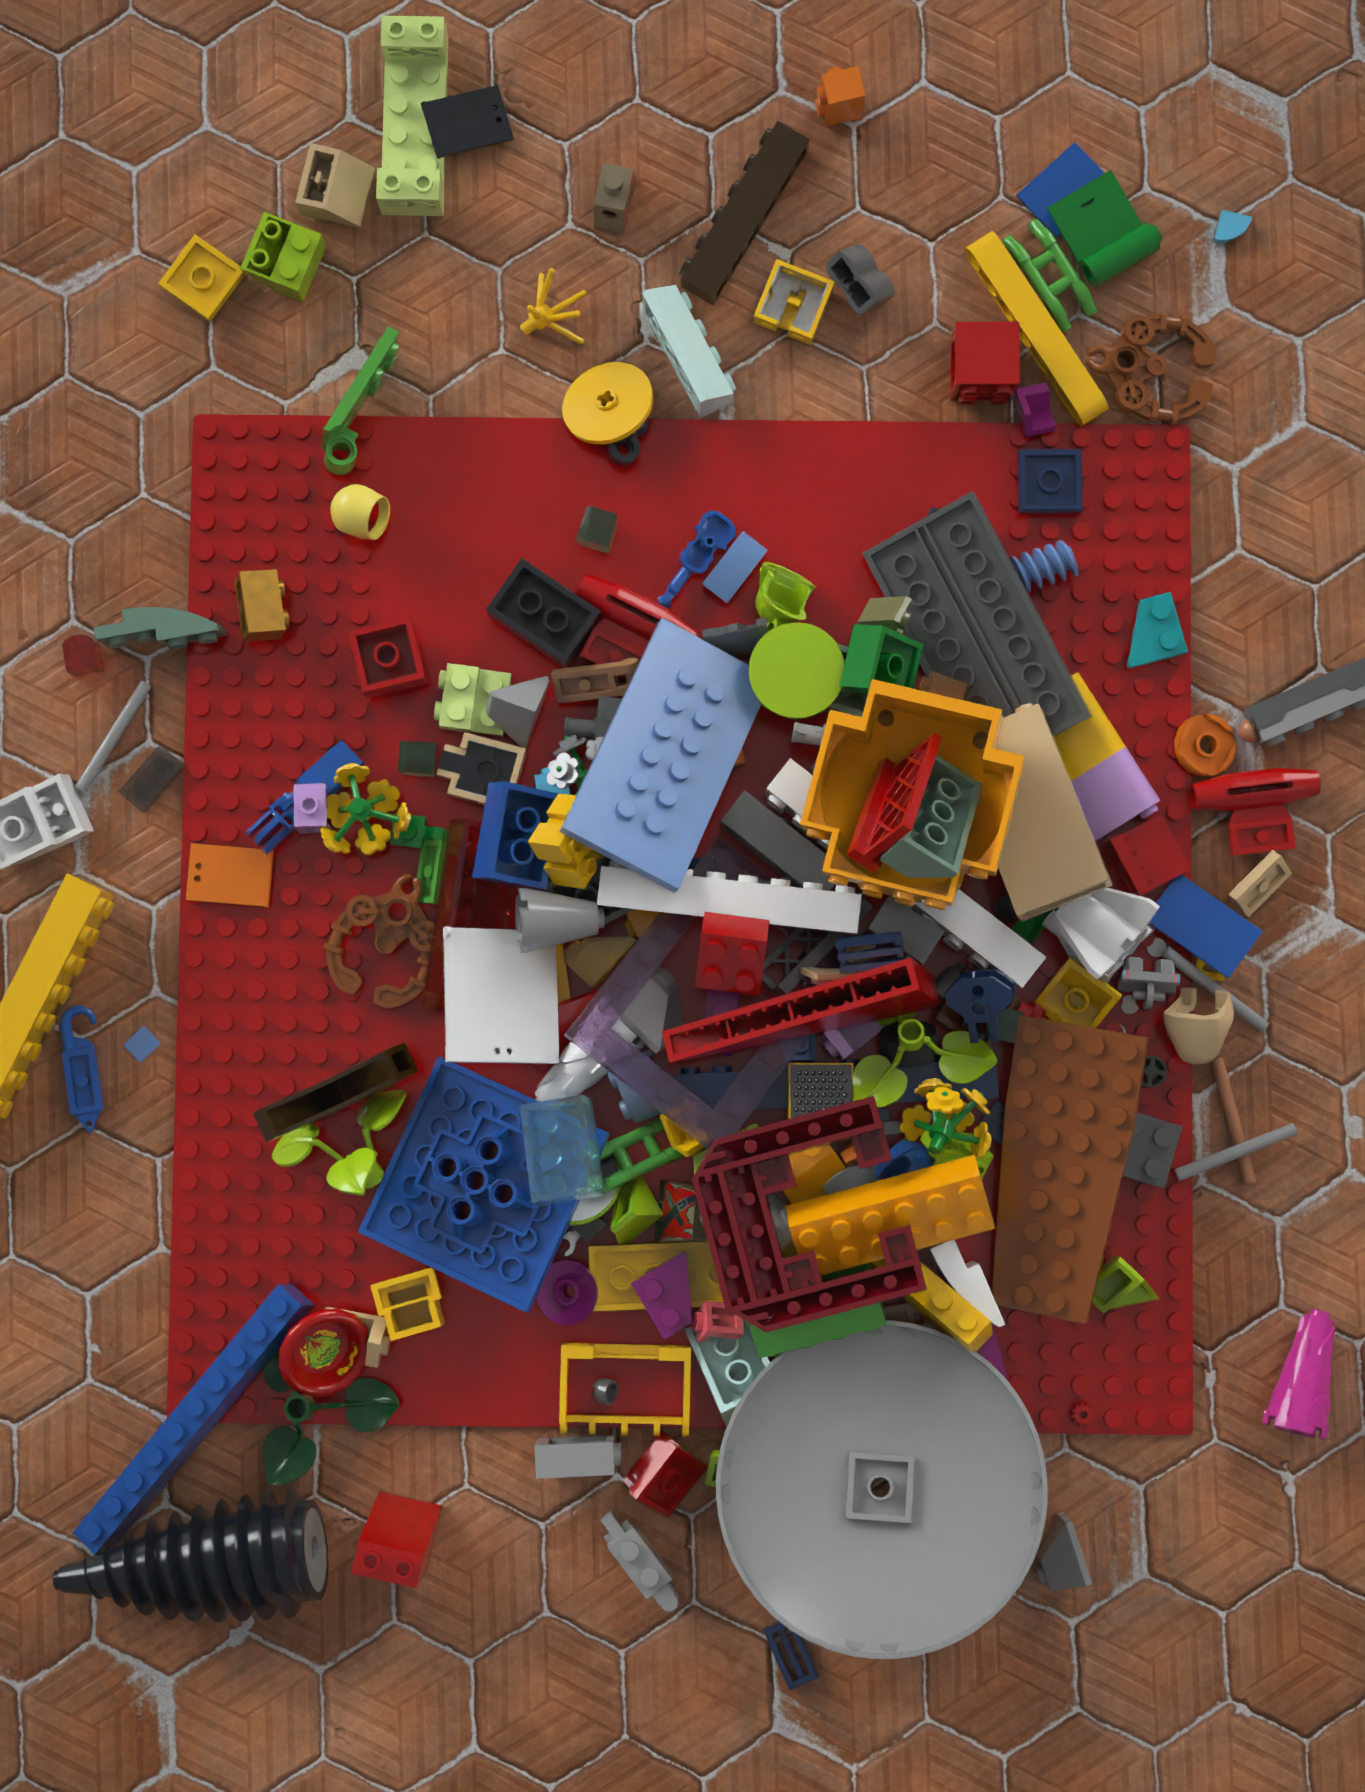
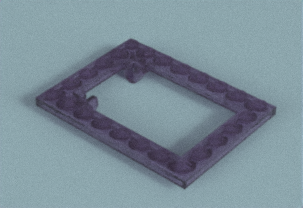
M719 837L693 869V876L706 877V871L726 873L725 880L738 881L739 875L756 876L758 879H762V881H771L770 877ZM659 912L564 1036L709 1150L714 1139L738 1132L809 1035L760 1045L712 1109L612 1030V1026L698 917ZM775 925L788 936L796 929V927ZM810 929V937L823 938L826 935V930ZM804 931L798 937H804ZM798 943L804 948V951L796 959L802 960L805 957V943ZM810 943L811 950L817 943ZM834 946L815 967L840 968L841 963L837 957L838 948L836 949V946ZM791 965V966L789 967V972H790L796 965ZM807 976L799 982L804 987L803 989L817 985L811 983V978Z

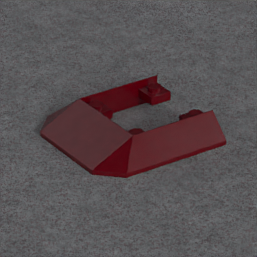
M874 1096L714 1139L692 1178L725 1309L764 1332L778 1330L927 1290L920 1257L910 1225L878 1233L886 1266L823 1282L815 1250L787 1258L783 1257L767 1195L797 1187L789 1155L852 1138L860 1169L892 1161L884 1126Z

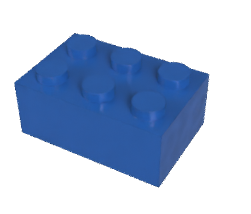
M506 781L488 783L472 878L518 888L546 890L549 876L543 867L547 860L537 858L528 840L540 822L547 823L549 817L546 812L558 793Z

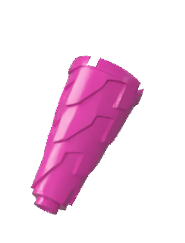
M1311 1309L1310 1314H1304L1300 1318L1291 1351L1285 1359L1280 1378L1273 1389L1268 1408L1264 1411L1262 1424L1270 1426L1271 1420L1275 1419V1429L1315 1438L1316 1430H1319V1439L1327 1440L1330 1427L1328 1425L1332 1373L1331 1357L1335 1334L1334 1321L1329 1319L1330 1313Z

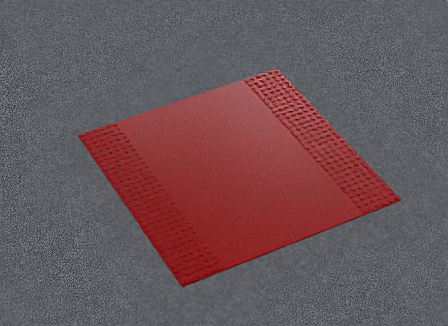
M196 415L193 418L188 612L202 616L227 629V635L217 637L218 641L214 643L200 644L199 641L187 643L167 1418L278 1284H293L315 1305L307 1315L325 1309V1307H332L379 1316L370 1285L430 1268L409 1256L358 1233L379 1184L372 1188H365L363 1196L335 1190L328 1184L326 1177L329 1169L338 1161L318 1146H312L309 1155L294 1166L282 1167L277 1165L271 1157L277 1143L283 1136L266 1142L253 1112L329 1079L384 1050L405 1043L419 1072L381 1092L404 1090L407 1092V1095L398 1113L387 1126L379 1131H370L373 1148L378 1153L376 1161L385 1172L438 1056L445 1059L446 1024L444 1009L445 966L443 928L451 926L452 928L516 930V895H519L518 887L472 878L484 805L449 796L447 792L450 780L437 776L445 744L460 748L464 732L441 729L439 727V720H434L436 701L442 702L444 689H438L440 670L446 671L447 663L511 673V685L547 676L549 684L545 700L526 748L527 754L518 783L519 785L536 788L534 775L541 774V769L547 768L551 761H556L558 755L554 756L553 752L560 748L559 742L564 740L565 718L594 720V717H597L599 699L558 703L551 673L554 669H562L563 667L487 615L486 608L521 558L574 594H576L585 574H589L624 585L658 603V597L665 594L668 585L682 567L679 559L680 553L687 548L688 542L694 541L696 538L694 526L699 524L703 514L708 511H717L732 521L736 529L735 537L727 544L726 550L718 549L714 552V560L709 563L705 572L701 574L692 573L680 592L671 600V607L668 609L698 630L697 637L702 639V630L724 627L735 623L757 625L756 619H759L760 615L757 612L755 601L761 586L759 585L761 577L760 568L764 562H771L801 575L816 587L809 595L804 606L806 619L796 621L795 623L814 625L828 633L837 644L849 647L854 624H857L869 599L885 597L862 553L927 517L931 507L941 509L967 493L974 491L1009 557L1015 556L1020 562V554L1022 552H1027L1031 556L1034 548H1039L1043 552L1045 545L1051 544L1055 548L1056 542L1059 540L1064 541L1067 546L1071 547L1079 571L1078 577H1075L1068 570L1066 581H1063L1059 574H1055L1054 585H1051L1047 578H1043V588L1041 589L1038 588L1035 582H1031V592L1028 594L1070 674L1073 675L1077 672L1080 674L1161 800L1156 803L1158 810L1144 819L1137 815L1095 841L1113 884L1107 888L1131 894L1104 843L1159 814L1166 821L1190 866V870L1182 875L1192 881L1191 773L1187 772L1179 763L1174 746V739L1178 728L1185 720L1191 718L1190 428L1187 425L1172 426L1169 424H1085L1080 426L1076 423H1055V431L1025 437L1021 423L648 419V431L644 435L637 437L640 443L638 457L630 465L619 466L608 457V444H590L578 439L570 432L564 418L356 416L349 426V429L359 434L355 441L357 446L355 466L345 475H336L326 468L324 464L325 451L321 449L323 429L331 416ZM624 447L617 448L621 455L627 454V450ZM1082 449V513L1018 514V450ZM336 450L332 453L337 460H346L349 457L343 450ZM353 484L363 485L389 500V521L380 538L377 540L360 539L336 528L332 521L330 508L334 496L342 488ZM378 501L375 503L369 516L368 532L375 526L378 519ZM744 531L764 546L767 552L729 602L726 603L702 583L741 532ZM277 569L278 580L282 579L284 583L285 595L281 600L283 610L288 611L289 628L286 629L281 639L243 642L234 580L238 573L242 571ZM1171 592L1188 652L1184 655L1127 670L1126 664L1132 643L1131 637L1135 627L1138 602L1141 599ZM410 616L415 625L428 684L366 698L362 693L348 631ZM586 642L567 668L595 665L593 662L580 656ZM750 658L739 659L749 665ZM919 663L913 689L935 694ZM618 676L619 683L627 681L626 679ZM617 696L612 698H623V696ZM761 704L742 746L746 764L733 767L693 858H713V872L726 873L725 880L738 881L739 875L756 876L758 879H762V881H771V878L781 879L783 877L721 829L720 820L744 790L775 815H780L766 804L768 798L765 797L766 788L790 758L810 773L820 749L818 745L792 742L794 723L798 722L823 727L827 722L829 713L822 712L814 717L794 720L779 716ZM505 732L504 737L470 733L520 747ZM587 739L583 744L575 747L585 770H588L592 763L586 757L588 749L586 744L592 739ZM340 740H343L365 762L364 766L370 769V773L365 776V781L357 783L361 798L367 800L368 796H370L367 787L371 782L379 783L381 780L386 779L389 781L390 786H395L400 792V797L396 800L398 804L397 809L394 811L389 810L387 814L394 815V813H397L404 802L408 808L407 813L428 818L427 827H440L448 830L447 841L471 847L463 907L453 908L418 903L427 919L437 923L442 932L437 961L439 965L437 970H433L429 980L431 984L429 990L423 989L415 998L404 1005L389 1009L373 1003L375 989L379 985L391 984L402 989L410 983L411 976L417 978L422 964L417 962L419 956H421V951L412 946L409 938L404 939L391 953L383 954L375 946L374 924L371 923L366 926H356L354 924L352 934H345L340 945L341 948L345 949L342 955L344 966L356 970L363 978L362 985L354 995L339 990L334 983L328 969L326 949L323 948V945L329 941L333 928H331L332 923L336 922L353 897L360 894L375 897L389 893L396 880L406 873L411 878L402 885V891L405 894L412 893L414 891L412 880L417 877L421 849L393 846L389 840L386 842V848L383 851H376L372 855H364L361 848H357L355 845L356 839L359 838L358 831L363 827L362 822L357 821L354 822L342 837L350 844V852L348 854L342 851L335 853L329 850L323 843L322 833L300 834L295 830L294 834L292 832L289 833L273 848L274 857L269 908L186 900L191 843L263 849L267 842L260 846L253 842L256 835L263 828L252 837H249L245 832L269 810V805H272L287 791L292 793L294 791V784H297L296 780ZM569 783L570 794L575 795L578 792L577 783ZM351 786L342 787L336 793L339 795L342 792H346L349 794L350 799H354ZM279 808L276 810L280 816L283 814ZM784 811L780 815L792 825L793 829L825 854L827 853L826 850L817 844L818 839L807 836L791 823L793 818ZM372 816L368 820L371 827L375 824H380L382 829H387L392 833L393 822ZM327 818V823L330 825L331 830L338 832L341 828L333 827L330 822L331 819ZM291 819L285 820L289 825L292 824ZM279 829L269 840H271L281 829ZM997 869L996 877L988 875L987 879H979L964 874L961 887L958 889L1011 929L1019 918L1017 917L1015 921L1008 922L1001 919L994 910V905L999 898L1008 894L999 869ZM1172 880L1142 896L1156 903ZM848 882V887L856 888L855 894L863 893V890L858 887L857 883ZM862 894L861 900L865 898L873 907L859 921L857 934L847 933L844 937L862 936L881 905L891 895L882 894V898H875ZM394 903L391 906L390 912L393 918L397 920L405 919L407 909L402 903ZM669 913L674 921V925L640 942L638 936L631 938L623 923L628 919L626 914L605 924L604 928H599L597 935L589 937L629 936L631 940L589 941L588 937L562 943L571 998L630 976L639 980L658 963L662 968L668 970L673 975L674 980L680 985L683 1025L704 1019L707 989L695 987L704 917ZM769 924L765 960L796 927ZM1046 927L1031 943L1046 958L1024 987L1016 990V995L1021 998L1018 1004L1021 1001L1027 1004L1031 1000L1035 1001L1053 975L1069 958L1058 937ZM1157 928L1138 945L1131 955L1127 956L1140 957L1143 959V971L1154 972L1155 961L1164 958L1161 956H1151L1147 951V947L1153 944L1155 938H1160L1166 943V948L1171 947L1192 963V953L1161 931L1159 932ZM810 929V937L823 938L826 935V930ZM804 931L798 937H804ZM944 935L941 936L922 965L933 974L934 980L948 966L953 967L957 962L963 966L966 963L971 964L968 961L969 954L962 949L956 952L942 941L945 937ZM792 942L788 946L789 959L802 960L805 957V943ZM810 943L811 950L817 943ZM834 946L815 967L840 968L841 963L837 957L838 948L836 949V946ZM783 952L776 959H783ZM894 955L882 956V958L894 957ZM770 964L763 971L776 985L784 978L783 964ZM789 965V972H790L796 965ZM1123 965L1107 983L1115 990H1117V981L1123 970ZM1174 967L1175 974H1180V984L1176 987L1175 995H1165L1164 1002L1153 1001L1151 1010L1143 1009V1000H1135L1139 1008L1138 1011L1133 1014H1126L1121 1009L1123 997L1132 995V992L1118 991L1122 994L1121 998L1096 1027L1123 1033V1029L1119 1025L1121 1024L1127 1034L1149 1037L1146 1056H1156L1164 1061L1167 1067V1076L1164 1082L1157 1087H1141L1137 1112L1182 1126L1164 1189L1122 1177L1118 1202L1115 1205L1111 1220L1112 1227L1103 1253L1105 1255L1102 1266L1113 1254L1120 1256L1149 1284L1160 1299L1109 1309L1105 1313L1091 1303L1088 1315L1090 1316L1089 1321L1084 1324L998 1306L1005 1325L998 1327L993 1324L1007 1379L1029 1412L1037 1433L1190 1435L1193 1432V1176L1178 1181L1174 1173V1169L1193 1162L1192 1064L1182 1061L1164 1025V1011L1179 998L1181 988H1192V979L1176 967ZM805 976L789 993L810 988L817 984L811 983V978ZM761 984L760 996L739 993L737 1009L776 997ZM937 1007L919 1011L914 1017L910 1018L935 1026L938 1034V1048L943 1049V1038L952 1031L946 1029L941 1022L933 1018L938 1009ZM954 1011L956 1019L961 1025L964 1017ZM988 1022L979 1023L980 1031L989 1028ZM825 1032L816 1033V1061L841 1063L838 1056L833 1059L822 1045L825 1042V1039L822 1037ZM880 1032L845 1060L860 1059L861 1061L867 1056L881 1055ZM999 1034V1042L993 1043L990 1047L997 1058L998 1098H985L988 1101L985 1105L988 1110L996 1101H999L1004 1106L1006 1105L1015 1045L1001 1034ZM783 1040L734 1050L732 1056L722 1055L723 1053L669 1063L665 1048L656 1054L654 1053L655 1056L649 1059L652 1065L659 1063L671 1093V1097L666 1098L667 1104L673 1103L675 1107L674 1075H681V1068L700 1067L701 1074L713 1073V1067L732 1066V1072L745 1071V1065L764 1064V1070H777V1063H783ZM645 1045L639 1052L636 1051L631 1056L649 1050V1048ZM453 1062L533 1099L537 1098L534 1093L538 1089L537 1085L554 1066V1064H550L544 1071L538 1073L534 1066L527 1063ZM608 1073L596 1084L584 1090L561 1111L610 1133L607 1142L660 1118V1115H657L639 1123H635L633 1119L626 1120L619 1105L623 1098L619 1088L614 1089L612 1087ZM961 1099L967 1104L970 1102L968 1099ZM367 1100L349 1106L326 1120L314 1124L319 1128V1133L315 1139L322 1141L343 1158L351 1155L358 1149L367 1148L362 1132L364 1126H360L356 1121L360 1108ZM928 1101L893 1103L889 1106L878 1108V1110L888 1109L889 1120L887 1122L899 1120L902 1123L903 1111L906 1108H914L915 1105L919 1104L923 1106L924 1110L930 1112L931 1120L929 1125H933L932 1111L927 1107ZM977 1107L970 1111L974 1116L973 1124L966 1126L963 1133H974V1129L978 1127L976 1125L985 1115ZM788 1108L696 1113L702 1130L711 1134L721 1129L741 1131L752 1124H757V1127L787 1120ZM666 1132L654 1136L662 1152L671 1147ZM905 1133L886 1136L889 1150L899 1141L906 1138ZM919 1135L915 1141L923 1144L920 1141L921 1136ZM993 1139L991 1140L989 1151L994 1157L982 1178V1183L995 1229L955 1239L964 1263L966 1264L970 1261L979 1263L991 1292L1002 1146ZM642 1141L625 1148L633 1165L650 1158ZM853 1141L829 1144L843 1164L840 1153ZM492 1144L487 1150L489 1160L494 1159L498 1154L496 1144ZM695 1155L685 1156L680 1160L670 1164L667 1163L642 1175L657 1203L660 1180L681 1181L693 1185V1156ZM454 1160L450 1161L446 1166L445 1171L448 1177L456 1171ZM482 1173L474 1178L473 1185L476 1190L484 1185L485 1180ZM510 1186L502 1192L501 1197L504 1203L509 1202L513 1196V1190ZM783 1191L773 1193L786 1206L792 1204ZM468 1203L464 1204L460 1209L462 1220H465L470 1215L471 1208ZM614 1205L602 1216L608 1223L589 1242L580 1237L576 1242L574 1252L569 1256H565V1252L570 1248V1242L567 1239H563L552 1263L561 1260H572L584 1265L589 1270V1246L619 1245L615 1233L610 1230ZM655 1221L629 1244L669 1242L654 1241ZM570 1225L568 1226L566 1233L572 1228ZM918 1249L920 1261L943 1280L926 1249ZM435 1269L443 1297L439 1301L446 1323L438 1328L391 1341L388 1355L381 1356L378 1368L365 1366L357 1379H377L388 1385L398 1397L400 1402L399 1408L385 1425L560 1427L562 1343L691 1346L684 1329L691 1327L692 1323L666 1339L662 1337L646 1309L593 1311L582 1322L573 1325H561L551 1321L543 1314L537 1299H535L530 1313H526ZM569 1285L567 1287V1294L573 1297L575 1289ZM902 1297L883 1301L882 1303L884 1307L907 1303V1301ZM691 1307L692 1319L694 1313L697 1312L700 1307ZM913 1312L915 1324L923 1323L922 1314ZM691 1346L689 1429H726L727 1426L723 1421ZM768 1356L770 1362L776 1358ZM569 1358L567 1414L683 1417L684 1361L631 1358ZM261 1370L218 1423L292 1424V1421L284 1413V1405L287 1399L291 1397L290 1393L293 1390L290 1389L284 1393L272 1390L267 1385ZM609 1378L618 1382V1395L612 1405L608 1406L598 1403L592 1397L591 1392L595 1391L592 1384L597 1379ZM346 1389L331 1396L313 1397L316 1404L347 1402ZM1081 1401L1083 1405L1088 1402V1406H1093L1092 1411L1096 1413L1092 1415L1095 1418L1091 1420L1092 1425L1087 1423L1086 1427L1083 1424L1079 1427L1078 1422L1073 1423L1074 1418L1070 1415L1074 1413L1071 1410L1075 1409L1074 1404L1079 1406ZM347 1408L316 1410L313 1418L300 1422V1424L350 1425L346 1418ZM1081 1411L1080 1417L1084 1418L1086 1411ZM587 1422L567 1423L568 1427L589 1428V1423ZM596 1423V1428H621V1423ZM628 1423V1428H654V1424ZM660 1424V1429H682V1425Z

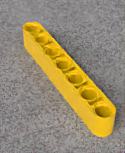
M991 231L967 246L965 254L970 264L1009 322H1019V338L1075 422L1083 426L1107 411L1109 407L1104 395L999 237Z

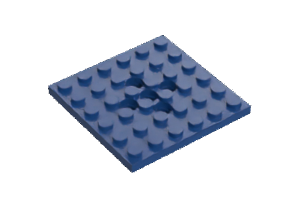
M438 1056L358 1233L519 1310L530 1313L610 1133L458 1064L445 1062L444 1058ZM492 1144H496L498 1154L494 1159L489 1160L487 1150ZM454 1160L456 1171L448 1177L445 1171L446 1166L450 1161ZM482 1173L485 1180L484 1185L476 1190L473 1185L474 1178ZM510 1186L513 1190V1196L509 1202L504 1203L501 1197L502 1192ZM468 1203L471 1208L470 1215L465 1220H462L460 1209L464 1204Z

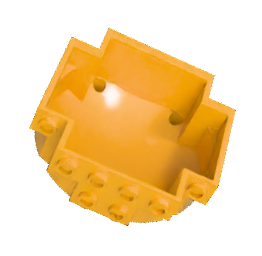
M872 679L862 717L830 710L800 822L801 828L807 830V836L830 841L822 869L823 874L829 876L828 882L841 886H847L848 882L857 883L858 887L863 890L862 894L870 897L882 898V894L891 895L895 898V902L907 906H914L915 902L923 903V900H926V906L945 910L946 905L954 906L957 891L961 887L964 874L979 879H987L988 875L996 877L1025 763L1024 755L996 749L1003 722L1002 709ZM935 732L942 737L937 755L983 784L958 874L954 878H907L883 862L878 870L871 873L847 856V852L878 764L886 757L894 763L898 762Z

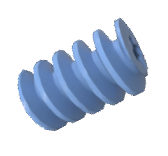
M1062 540L1056 542L1055 548L1051 544L1045 545L1043 552L1039 548H1034L1031 556L1027 552H1022L1020 554V562L1015 556L1009 557L1028 593L1031 592V582H1035L1038 588L1041 589L1043 588V578H1047L1050 584L1054 585L1055 574H1059L1063 581L1067 580L1068 570L1075 577L1079 576L1074 553L1071 547L1067 546Z

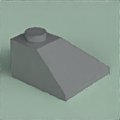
M658 963L647 971L610 1007L655 1054L665 1046L662 1031L683 1025L680 985L674 980L673 975Z
M1059 1512L1056 1514L1037 1552L1039 1564L1034 1565L1039 1582L1040 1584L1046 1582L1047 1587L1051 1591L1092 1585L1072 1520L1064 1512Z

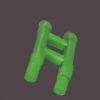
M1034 219L1029 223L1028 228L1037 237V240L1046 252L1031 260L1027 251L1013 236L1005 237L1002 243L1026 274L1061 332H1065L1072 326L1062 304L1055 296L1071 287L1086 316L1096 313L1098 309L1091 298L1092 295L1086 284L1080 279L1052 233L1038 219ZM1054 261L1064 277L1048 286L1039 270Z
M660 1118L606 1142L598 1162L614 1154L622 1170L607 1176L604 1180L591 1187L596 1198L643 1174L685 1157L672 1147L662 1152L654 1137L665 1132ZM642 1141L650 1158L633 1165L625 1148Z

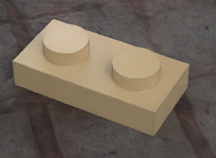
M1272 850L1228 895L1239 912L1249 918L1292 872L1282 856Z

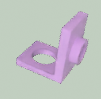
M294 784V827L300 834L321 833L320 829L322 826L331 830L330 825L327 823L326 784Z

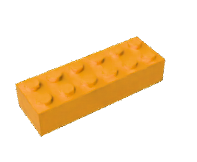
M975 1155L785 1206L789 1230L797 1254L815 1250L821 1276L884 1259L878 1233L910 1225L918 1250L995 1229Z

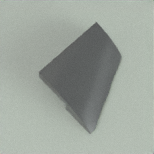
M766 618L756 619L757 625L735 623L724 627L702 630V640L737 659L751 658L756 644L767 633Z

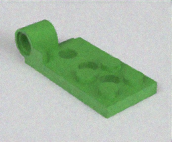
M389 326L323 429L321 449L325 451L324 464L333 474L345 475L354 468L357 456L355 441L359 434L349 429V426L368 396L374 398L382 384L380 380L384 370L389 373L398 359L396 354L400 349V345L397 344L399 332ZM336 450H343L349 457L346 460H337L332 453Z

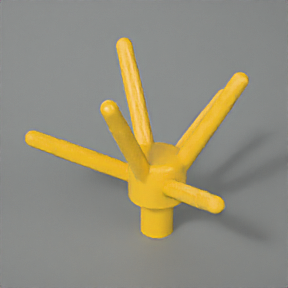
M550 268L545 281L544 274L540 273L538 275L537 305L535 308L532 305L527 306L529 319L520 325L521 330L526 335H529L536 328L542 330L547 326L583 345L584 339L557 325L554 321L580 316V311L578 310L560 314L556 313L585 297L587 292L582 290L550 309L544 302L555 271L553 268Z

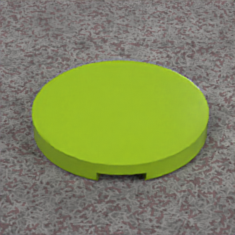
M807 623L783 624L770 630L756 644L749 662L750 685L758 701L771 712L794 720L814 717L829 708L838 697L842 689L839 685L845 664L844 658L835 640L824 630Z

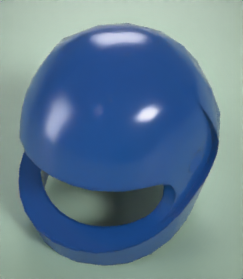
M904 1138L890 1149L892 1161L877 1165L874 1174L879 1180L930 1167L935 1159L929 1154V1150L923 1144Z

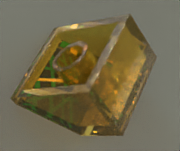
M632 936L585 937L582 942L575 940L564 951L567 957L563 961L591 989L595 990L637 946V942Z

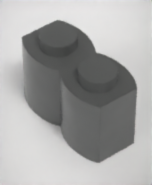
M861 244L839 251L825 264L832 281H835V284L844 290L849 305L861 315L882 307L895 295L891 281L882 271L877 269L873 256Z

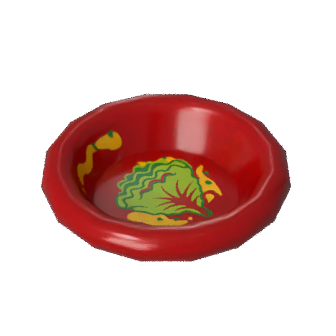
M339 1308L322 1309L303 1317L288 1331L280 1346L278 1366L283 1381L293 1391H297L302 1395H309L312 1398L331 1396L346 1389L361 1375L365 1368L367 1342L369 1339L366 1325L355 1314Z

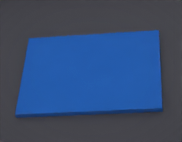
M1074 142L1021 190L1016 197L1057 238L1061 233L1046 208L1104 174V171Z

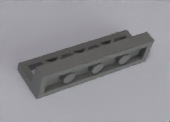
M865 898L861 900L859 921L873 907ZM797 927L764 962V970L770 964H783L784 978L776 985L763 972L762 984L775 997L788 994L805 977L800 974L801 967H815L835 946L837 938H843L847 933L826 930V935L823 938L810 937L809 928ZM804 931V937H798ZM792 942L805 943V957L802 960L789 959L788 946ZM810 943H817L811 950ZM783 952V959H776ZM789 965H796V966L789 972Z

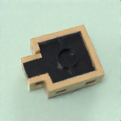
M464 732L460 748L445 744L437 776L450 780L447 792L449 796L485 806L488 783L500 781L519 783L527 750L526 748Z

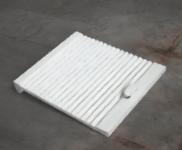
M444 927L445 1062L558 1064L559 1033L556 945L527 953H520L517 940L522 939V933H519V930Z

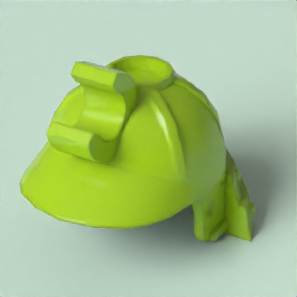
M764 562L760 568L761 577L759 585L761 586L755 603L760 618H766L768 633L780 625L805 620L804 606L809 595L816 587L801 575L781 565Z

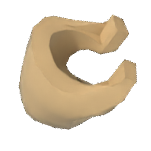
M1183 987L1181 988L1179 998L1164 1011L1165 1028L1182 1061L1193 1065L1211 1062L1220 1054L1234 1017L1230 992L1216 990L1215 1014L1203 1016L1188 1014L1195 1008L1197 988Z

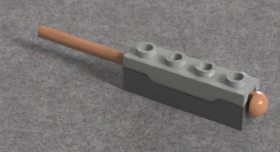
M1365 658L1247 707L1242 711L1245 720L1239 725V736L1246 742H1256L1257 746L1267 742L1268 747L1287 740L1284 734L1296 730L1297 735L1315 728L1313 722L1325 718L1326 723L1343 716L1342 710L1353 706L1356 711L1365 707Z

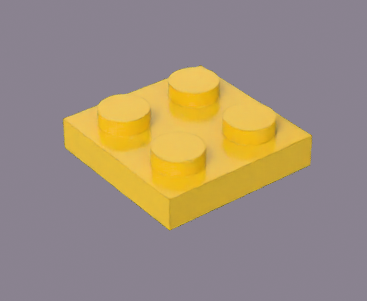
M194 234L158 285L211 322L246 273L241 271L240 265Z

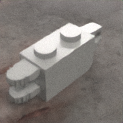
M612 1510L603 1515L600 1521L609 1532L604 1536L608 1543L607 1548L647 1600L653 1596L664 1611L672 1612V1610L678 1608L679 1595H677L675 1588L670 1583L673 1573L634 1522L631 1524L628 1519L621 1523Z

